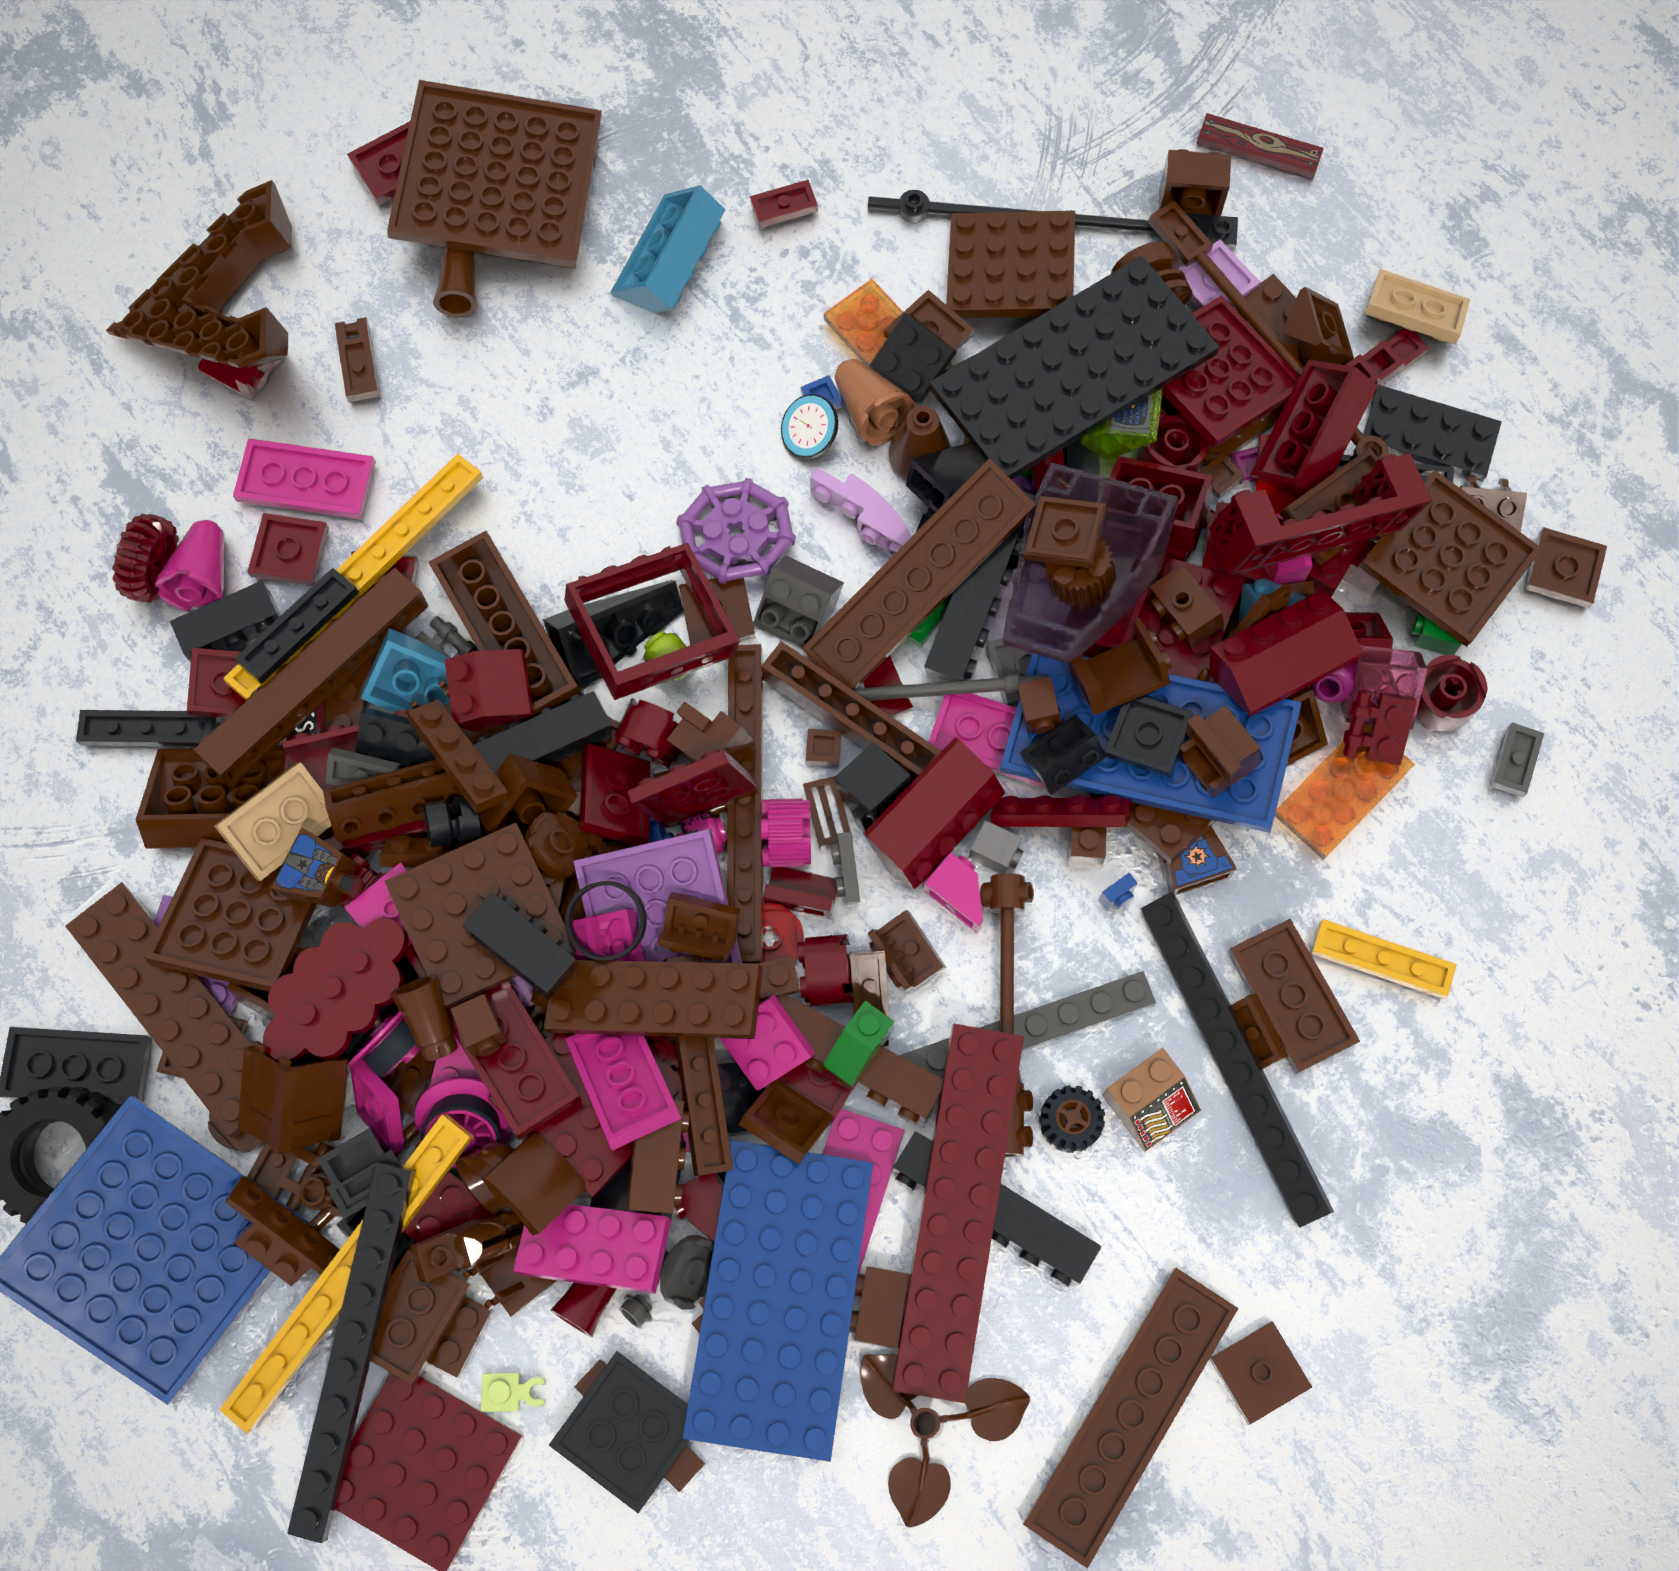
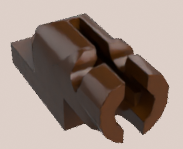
M511 1209L483 1220H469L409 1246L419 1281L428 1282L457 1268L467 1269L485 1260L500 1256L511 1249L518 1248L522 1230L515 1229L505 1233L504 1225H517L522 1221Z

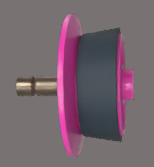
M399 1009L392 1015L389 1014L385 1019L380 1014L378 1015L377 1022L372 1027L374 1030L370 1033L369 1039L347 1062V1065L351 1066L364 1057L363 1060L380 1078H384L401 1061L407 1064L420 1051V1047L416 1046Z
M455 1077L433 1084L421 1095L415 1109V1125L421 1136V1142L442 1114H448L474 1136L459 1158L471 1155L474 1149H480L489 1143L507 1144L512 1137L513 1130L504 1115L489 1102L488 1099L491 1097V1094L483 1081L475 1078ZM456 1162L453 1164V1166H452L450 1169H455V1170H457V1168H456Z

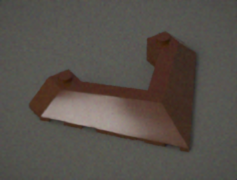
M270 180L245 191L237 199L240 205L229 216L223 213L207 229L210 235L199 246L193 243L149 289H146L128 307L130 311L122 321L118 323L113 322L106 329L107 333L238 368L260 367L287 356L288 332L267 307L240 318L232 315L227 317L219 311L264 258L283 253L288 248H291L292 225L275 183Z

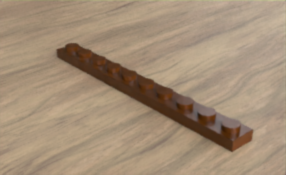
M761 644L739 645L735 657L728 659V716L740 724L755 741L739 764L754 776L758 789L727 802V898L729 906L741 909L736 937L742 963L749 964L763 963V840L761 839L763 800V679L761 665L763 664V649Z

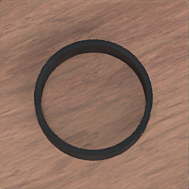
M613 881L595 882L580 889L571 899L565 914L566 932L572 945L583 955L600 961L618 959L631 953L644 937L647 926L646 910L640 897L628 886ZM603 885L614 886L625 891L634 900L640 916L639 931L633 943L623 952L613 956L598 955L586 949L578 940L573 928V914L580 898L589 890Z

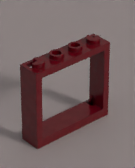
M689 543L673 548L667 546L659 553L650 556L640 555L629 563L618 567L611 565L604 568L600 573L588 577L579 576L578 580L566 584L564 602L614 700L730 659L736 655L740 640ZM680 570L714 637L617 671L583 603Z

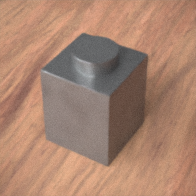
M985 820L970 849L968 858L997 873H1007L1009 867L1016 869L1024 853L1023 850L1019 849L1022 838Z

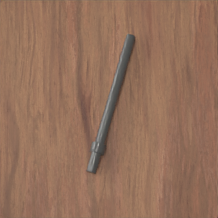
M1020 673L1006 674L1003 678L858 688L853 690L868 701L1006 691L1007 694L1019 693L1018 683L1046 678L1047 674L1021 676Z

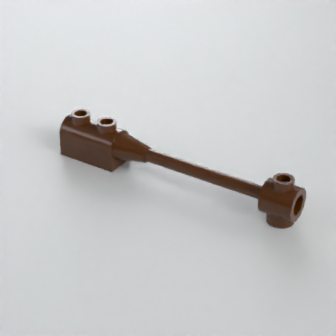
M1001 873L992 875L990 882L982 883L980 899L985 910L1001 914L1000 1032L1014 1034V915L1025 912V903H1031L1034 899V889L1031 882H1025L1023 875ZM1020 1069L1005 1158L1024 1156V1148H1030L1033 1144L1032 1128L1024 1126V1112L1032 1111L1033 1095L1030 1090H1024Z

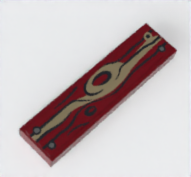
M1206 113L1196 143L1312 179L1315 176L1324 149L1323 147Z

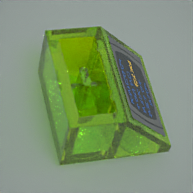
M1163 388L1084 435L1081 444L1106 461H1109L1157 440Z

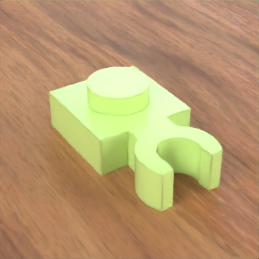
M521 1373L482 1374L481 1412L520 1411V1400H525L531 1406L545 1405L546 1399L533 1398L531 1391L535 1385H545L546 1379L535 1377L529 1379L525 1384H521Z

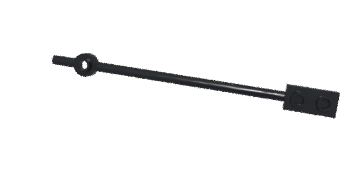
M908 190L901 195L900 199L868 197V209L899 211L901 218L909 223H919L928 214L951 216V213L1036 211L932 202L920 190ZM910 202H917L918 204L912 205ZM1186 213L1212 244L1220 239L1231 251H1235L1238 217ZM1075 214V227L1157 234L1148 223L1149 220Z

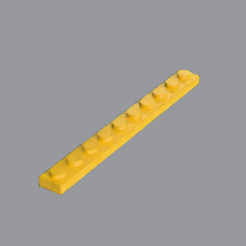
M457 454L357 549L336 571L357 588L359 594L284 664L290 663L300 654L302 648L308 642L314 641L321 635L332 620L338 619L349 609L355 599L361 597L483 479L481 471ZM236 665L223 679L228 686L248 701L257 688L264 686L276 675L278 669L262 684L258 683L239 665Z
M448 1114L440 1116L403 1166L415 1169L416 1174L402 1232L474 1138L471 1133ZM363 1220L219 1409L246 1434L253 1431L339 1317Z

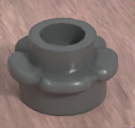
M636 1294L634 1298L630 1295L624 1297L626 1301L619 1307V1310L632 1325L641 1328L645 1322L652 1321L650 1311L653 1308L644 1297Z

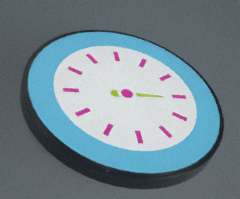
M816 394L804 395L792 402L787 408L781 423V436L786 448L792 454L805 459L815 458L826 452L833 444L838 432L839 421L835 407L828 399Z

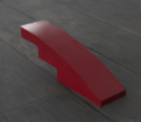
M1404 328L1387 342L1383 340L1363 356L1359 354L1347 363L1346 366L1358 368L1376 385L1382 386L1427 354L1429 348L1414 331Z

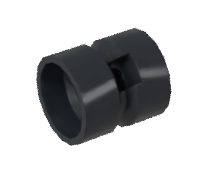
M465 797L453 798L451 804H447L444 800L423 804L426 832L431 848L451 845L453 839L464 843L481 838L478 813L476 814Z

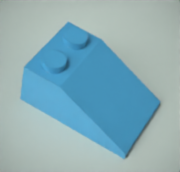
M389 628L362 685L361 699L392 712L406 709L412 710L413 708L410 704L415 700L420 706L439 699L444 706L450 702V699L437 683L444 680L448 685L444 660L449 658L423 642Z

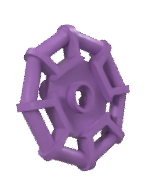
M751 478L712 487L708 484L702 487V492L684 514L677 517L676 521L677 526L680 528L682 544L689 543L702 570L717 578L721 584H726L730 580L770 575L772 567L785 551L795 544L796 536L792 532L788 512L789 502L785 497H778L755 484ZM742 494L740 500L729 498L720 503L717 499ZM750 497L756 498L769 507L761 510L749 503ZM710 504L713 508L704 521L697 520L696 518ZM774 517L777 518L778 533L769 531L767 521ZM739 527L742 529L743 534H735L732 537L730 536V530ZM693 531L704 533V544L696 546ZM768 544H774L764 558L760 557V554ZM710 554L721 560L723 564L720 566L706 556ZM746 559V562H753L752 564L732 567V564H738L737 560Z

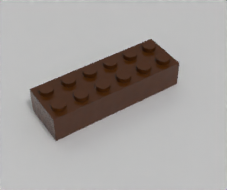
M487 531L478 534L428 562L479 651L524 650L534 715L519 719V721L525 722L536 717V714L544 708L561 706L567 703V700L572 696L581 693Z

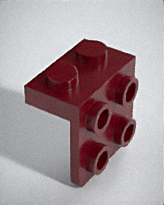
M202 358L198 364V369L203 375L252 401L258 391L265 386L268 376L274 367L281 362L282 358L260 367L238 368Z

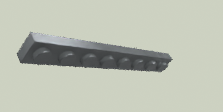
M1141 971L1014 1015V1035L1024 1036L1022 1051L1155 1006L1156 1001L1145 973ZM1000 1020L979 1028L1000 1032ZM950 1038L899 1056L943 1079Z

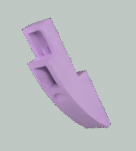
M818 467L811 474L810 491L823 503L830 502L839 507L845 516L851 519L857 518V533L867 543L880 545L892 557L912 537L894 508L876 490L851 473L845 482L838 480Z

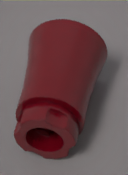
M573 1283L550 1311L570 1326L593 1338L599 1321L617 1289Z

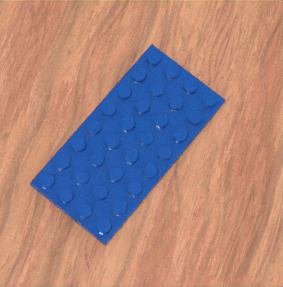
M1034 646L1026 676L1047 674V677L1051 676L1060 714V722L1063 723L1076 714L1097 735L1105 751L1122 704L1093 715L1069 670L1065 652ZM1168 674L1169 685L1143 696L1192 711L1193 717L1199 713L1204 720L1226 705L1260 746L1258 768L1215 798L1211 797L1179 756L1170 778L1105 757L1095 766L1064 786L1104 796L1116 795L1143 805L1271 833L1302 702L1283 699L1250 717L1219 684ZM1020 699L1000 770L1002 773L1041 781L1023 761L1020 752L1045 734L1027 733ZM1186 735L1183 744L1190 740L1188 735Z
M731 1140L730 1153L733 1170L726 1171L683 1439L831 1462L873 1163L809 1152L800 1165H798L772 1146Z

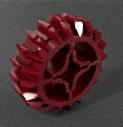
M142 513L140 516H135L132 522L127 523L126 531L121 533V540L119 544H116V554L113 555L115 563L112 566V570L115 573L112 578L115 582V588L120 592V595L142 603H151L160 597L158 595L159 588L158 586L155 587L157 577L178 547L177 543L179 541V536L176 535L177 529L171 521L157 515Z

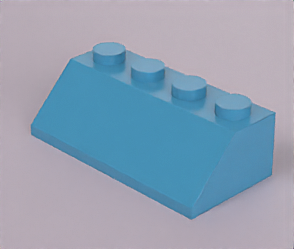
M701 185L664 194L610 293L616 298L653 313L673 309L680 301V293L683 287L693 277L695 265L706 253L707 243L712 234L719 229L721 225L720 219L726 209Z

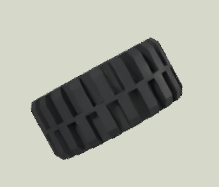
M68 1086L35 1090L29 1092L28 1096L18 1097L11 1102V1110L0 1112V1201L4 1200L6 1203L3 1206V1210L10 1216L20 1214V1222L26 1224L54 1188L49 1186L40 1177L34 1163L36 1141L49 1124L65 1122L71 1125L81 1135L87 1148L119 1107L116 1104H107V1097L99 1092L90 1093L88 1088Z

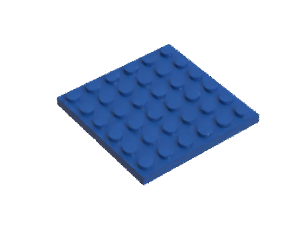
M130 1094L0 1255V1292L168 1405L270 1273L268 1268L234 1244L238 1235L251 1221L226 1203V1198L237 1181L245 1175ZM252 1181L263 1191H265L267 1194H269L271 1197L277 1200L280 1204H282L284 1207L290 1210L293 1214H295L305 1223H308V1220L297 1213L295 1210H292L285 1203H283L278 1198L273 1196L271 1193L266 1191L264 1188L259 1186L257 1183Z

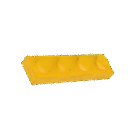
M1324 919L1319 922L1310 953L1442 999L1447 998L1457 966L1455 963Z

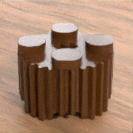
M1102 536L1100 537L1092 568L1044 562L1052 596L1058 597L1060 602L1065 601V605L1072 603V607L1080 608V611H1083L1085 607L1090 610L1091 606L1096 608L1097 603L1103 600V595L1108 596V590L1112 591V585L1117 581L1113 554L1110 546H1107V542L1102 541Z

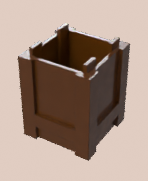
M259 1041L255 1042V1046L244 1047L238 1129L244 1133H250L263 1141L277 1154L291 1152V1149L320 1142L340 1140L348 1059L341 1055L332 1059H323L308 1052L305 1056L294 1062H291V1060L284 1056H280L278 1061L268 1055L266 1046Z

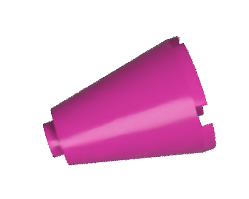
M211 520L194 522L158 575L155 587L158 586V595L168 604L189 612L191 607L200 608L223 598L224 532L217 523Z

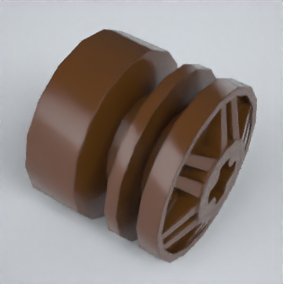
M1158 241L1139 246L1125 254L1112 268L1111 273L1136 258L1143 256L1185 306L1192 298L1193 291L1183 271L1179 270L1180 264L1169 243Z

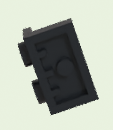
M1076 714L1020 752L1023 761L1041 779L1046 791L1050 795L1062 789L1105 758L1104 750L1097 735Z

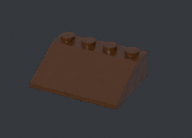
M276 746L231 788L201 760L193 750L194 748L158 749L136 816V823L145 849L196 848L201 838L227 843L214 825L284 773L286 751L283 746Z

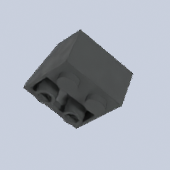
M785 556L772 567L753 624L803 647L829 621L836 607L844 582L789 556Z

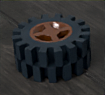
M1070 1085L1064 1086L1060 1090L1058 1088L1053 1091L1044 1102L1039 1116L1040 1130L1042 1135L1045 1134L1047 1137L1046 1141L1050 1145L1054 1144L1057 1150H1067V1153L1081 1152L1092 1146L1102 1134V1129L1105 1126V1111L1101 1109L1099 1098L1095 1099L1092 1096L1093 1092L1089 1089L1085 1091L1082 1090L1083 1087L1076 1086L1075 1088Z

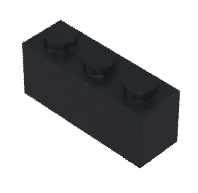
M260 581L175 618L170 623L183 654L191 662L192 648L235 651L243 648L247 642L256 639L281 614L271 592L264 582Z
M491 892L463 924L466 934L546 999L550 1000L577 969L576 959L573 957L576 954L575 951L562 940H558L555 943L545 934L548 930L533 917L527 921L518 913L520 910L519 906L509 897L503 895L500 899Z

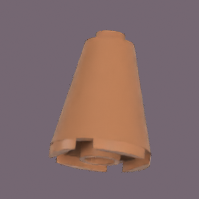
M858 359L845 360L837 367L834 379L860 438L874 446L892 440L909 411L915 407V402L911 399L910 395Z

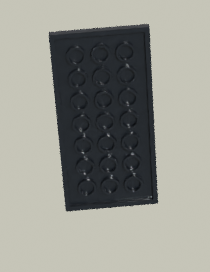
M1140 256L930 381L929 389L985 461L990 458L1012 480L1218 354L1220 346L1145 258Z

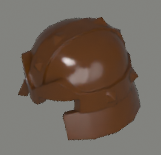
M489 1143L480 1149H474L473 1154L456 1160L457 1171L466 1188L478 1203L493 1216L502 1206L482 1181V1178L514 1150L509 1144Z

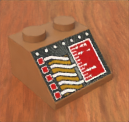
M1161 1048L1113 1083L1102 1094L1103 1098L1144 1152L1148 1151L1201 1111L1186 1077L1164 1048Z

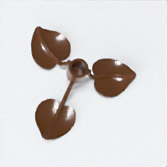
M864 1355L861 1362V1384L869 1406L878 1415L888 1419L898 1418L907 1406L912 1414L910 1419L911 1430L915 1436L921 1438L920 1445L922 1446L923 1460L920 1461L913 1457L901 1460L893 1467L888 1482L891 1500L900 1513L905 1526L909 1528L916 1527L929 1521L942 1509L948 1500L951 1490V1478L946 1467L936 1463L929 1464V1440H934L940 1436L944 1423L972 1418V1428L979 1437L996 1442L1004 1440L1011 1436L1019 1427L1030 1403V1396L1022 1388L1009 1381L997 1378L981 1379L968 1387L965 1402L969 1409L968 1412L941 1416L930 1408L917 1409L911 1400L915 1399L918 1395L891 1390L897 1355Z

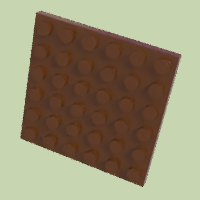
M419 80L387 229L388 238L576 268L602 110Z

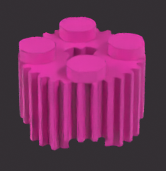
M803 798L762 800L761 839L763 840V867H804V864H811L810 800H803Z

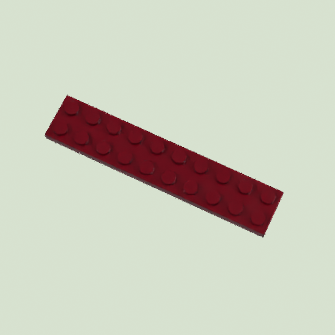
M952 1024L891 1386L892 1391L960 1403L966 1402L1024 1036Z

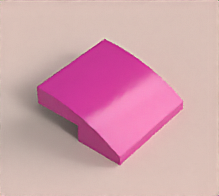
M634 908L573 921V928L580 943L589 951L602 956H613L623 952L633 943L638 934ZM641 942L626 956L609 961H645ZM577 949L574 950L576 954L573 957L576 960H594L583 955Z

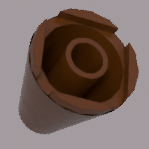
M917 406L911 409L890 443V465L893 471L904 481L907 480L911 458L951 448L944 427L934 409L928 406Z

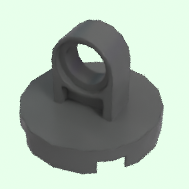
M689 1235L679 1240L670 1252L665 1250L660 1275V1291L664 1300L682 1310L693 1309L696 1307L693 1303L700 1296L703 1298L706 1296L714 1243L711 1240L700 1235Z

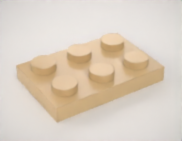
M1380 269L1365 314L1373 316L1380 321H1388L1402 326L1409 331H1417L1432 336L1438 341L1456 345L1462 332L1470 299Z
M301 762L293 765L214 825L257 881L263 880L284 863L301 828L308 830L318 837L332 826L326 810L323 791Z

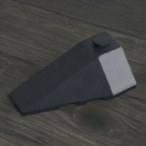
M675 580L584 604L614 665L626 655L631 656L637 651L636 647L650 635H656L684 611ZM569 610L543 619L550 640L578 688L603 678Z

